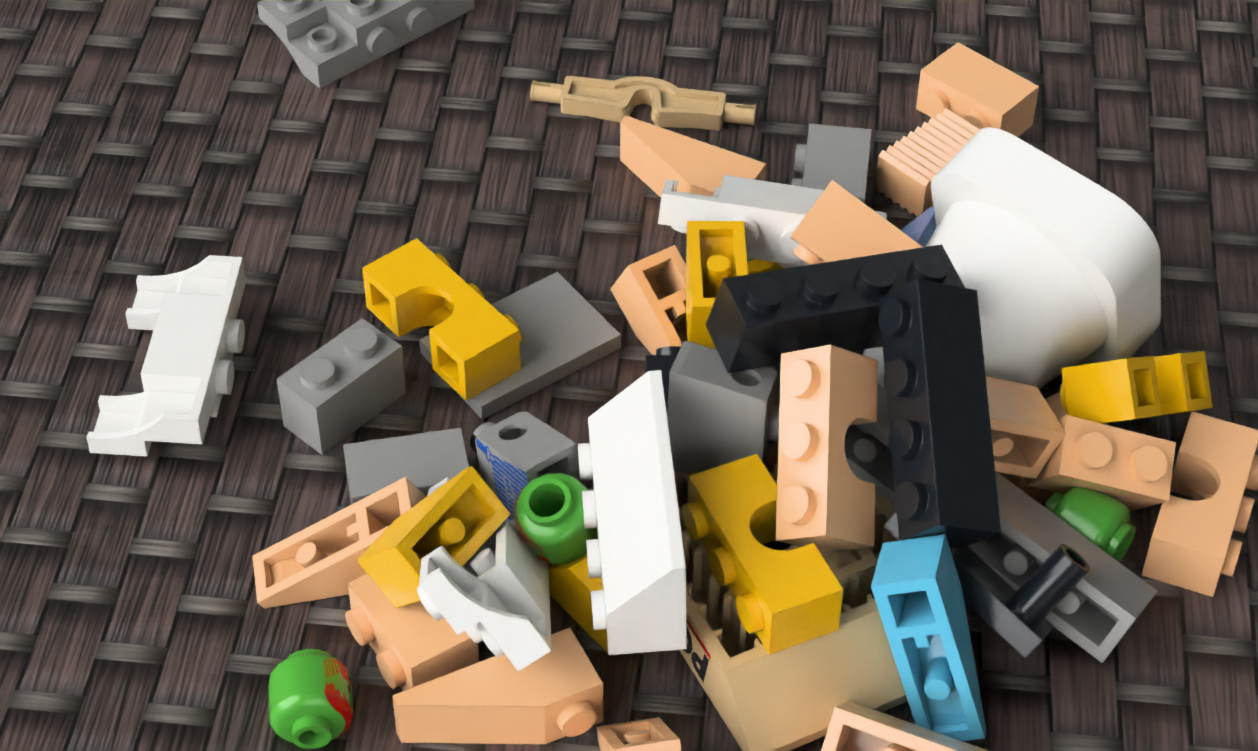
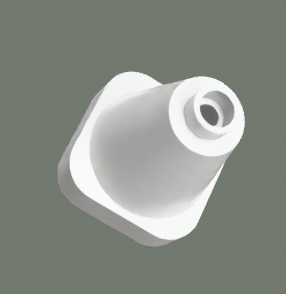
M991 127L979 130L932 179L931 193L936 229L925 247L942 244L965 288L977 290L985 375L987 377L1032 385L1040 389L1062 374L1061 368L1131 358L1159 327L1161 321V255L1158 242L1142 217L1130 205L1112 192L1015 135ZM883 347L865 349L862 354L863 356L878 360L877 383L885 388Z

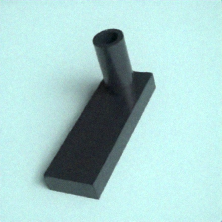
M895 512L883 526L899 540L898 521ZM1061 544L1016 591L968 546L962 549L950 548L961 583L964 602L1024 658L1040 644L1054 627L1045 617L1090 571L1089 565L1081 555L1068 545Z

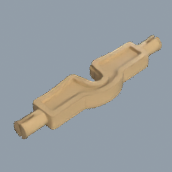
M566 76L564 84L533 80L530 91L531 102L560 104L561 113L589 116L621 123L625 115L630 117L634 107L646 104L651 106V120L658 127L697 128L720 131L723 122L755 126L757 111L756 104L726 102V93L678 88L665 80L645 76H632L617 80Z

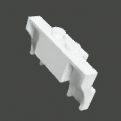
M723 175L721 187H715L713 196L679 192L677 191L678 181L665 180L661 194L658 224L669 225L674 230L687 234V221H744L747 262L754 259L776 262L786 269L807 265L792 253L798 246V243L792 240L790 236L824 190ZM876 211L883 218L887 219V213Z
M209 255L199 264L181 272L168 275L137 276L136 284L138 291L133 307L127 308L126 319L128 329L153 330L140 373L144 392L122 396L100 395L98 400L100 412L94 432H88L87 435L90 453L148 457L152 441L203 444L209 418L217 417L222 395H230L234 382L233 354L241 353L244 346V321L236 319L246 284L243 257Z
M446 477L439 483L429 488L428 495L433 493L435 490H437L443 484L448 482L450 479ZM507 518L463 567L450 556L442 545L421 558L420 586L417 587V593L422 604L435 620L439 621L445 618L457 635L465 631L475 643L478 644L484 641L496 657H500L505 653L518 672L552 651L548 562L542 561L535 556L520 536L514 520Z

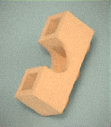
M833 345L781 353L776 541L800 547L814 543L817 549L822 552L874 547L875 484L859 479L850 469L845 455V435L849 426L877 422L878 360Z
M1191 411L1175 463L1170 491L1188 496L1194 500H1186L1170 495L1169 501L1162 503L1141 576L1211 597L1214 596L1220 573L1233 577L1243 542L1231 539L1232 532L1235 530L1245 533L1255 499L1243 496L1244 490L1247 488L1257 491L1258 455L1255 454L1258 445L1257 429Z

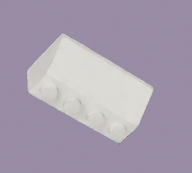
M661 370L646 372L589 416V443L577 444L580 481L592 480L593 490L582 491L584 528H597L598 539L586 540L589 578H601L602 590L590 591L593 630L606 629L608 655L687 649L686 565Z

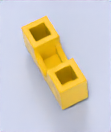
M417 238L362 268L366 307L396 336L400 338L419 327L434 326L429 329L432 369L466 401L521 370L520 343L522 342V334L514 319L508 314H501L485 299L483 293L475 284L466 283L451 269L448 261L441 254H434Z
M1205 351L1157 357L1125 358L1061 368L1063 382L1060 387V400L1064 411L1069 416L1097 423H1109L1213 408Z
M754 454L690 475L688 479V503L682 505V517L690 537L694 541L700 539L708 551L709 564L715 580L720 586L728 585L734 595L738 616L744 629L749 634L756 632L770 655L839 630L844 589L814 543L787 551L774 550L763 546V544L776 540L777 484L758 454Z

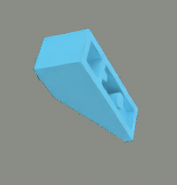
M946 534L882 543L871 589L915 725L960 741L985 739L987 730L964 597Z

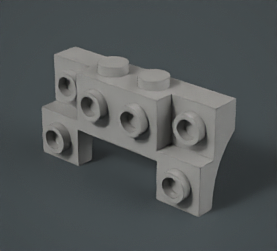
M262 0L257 3L259 18L284 43L302 75L320 89L475 9L474 0Z

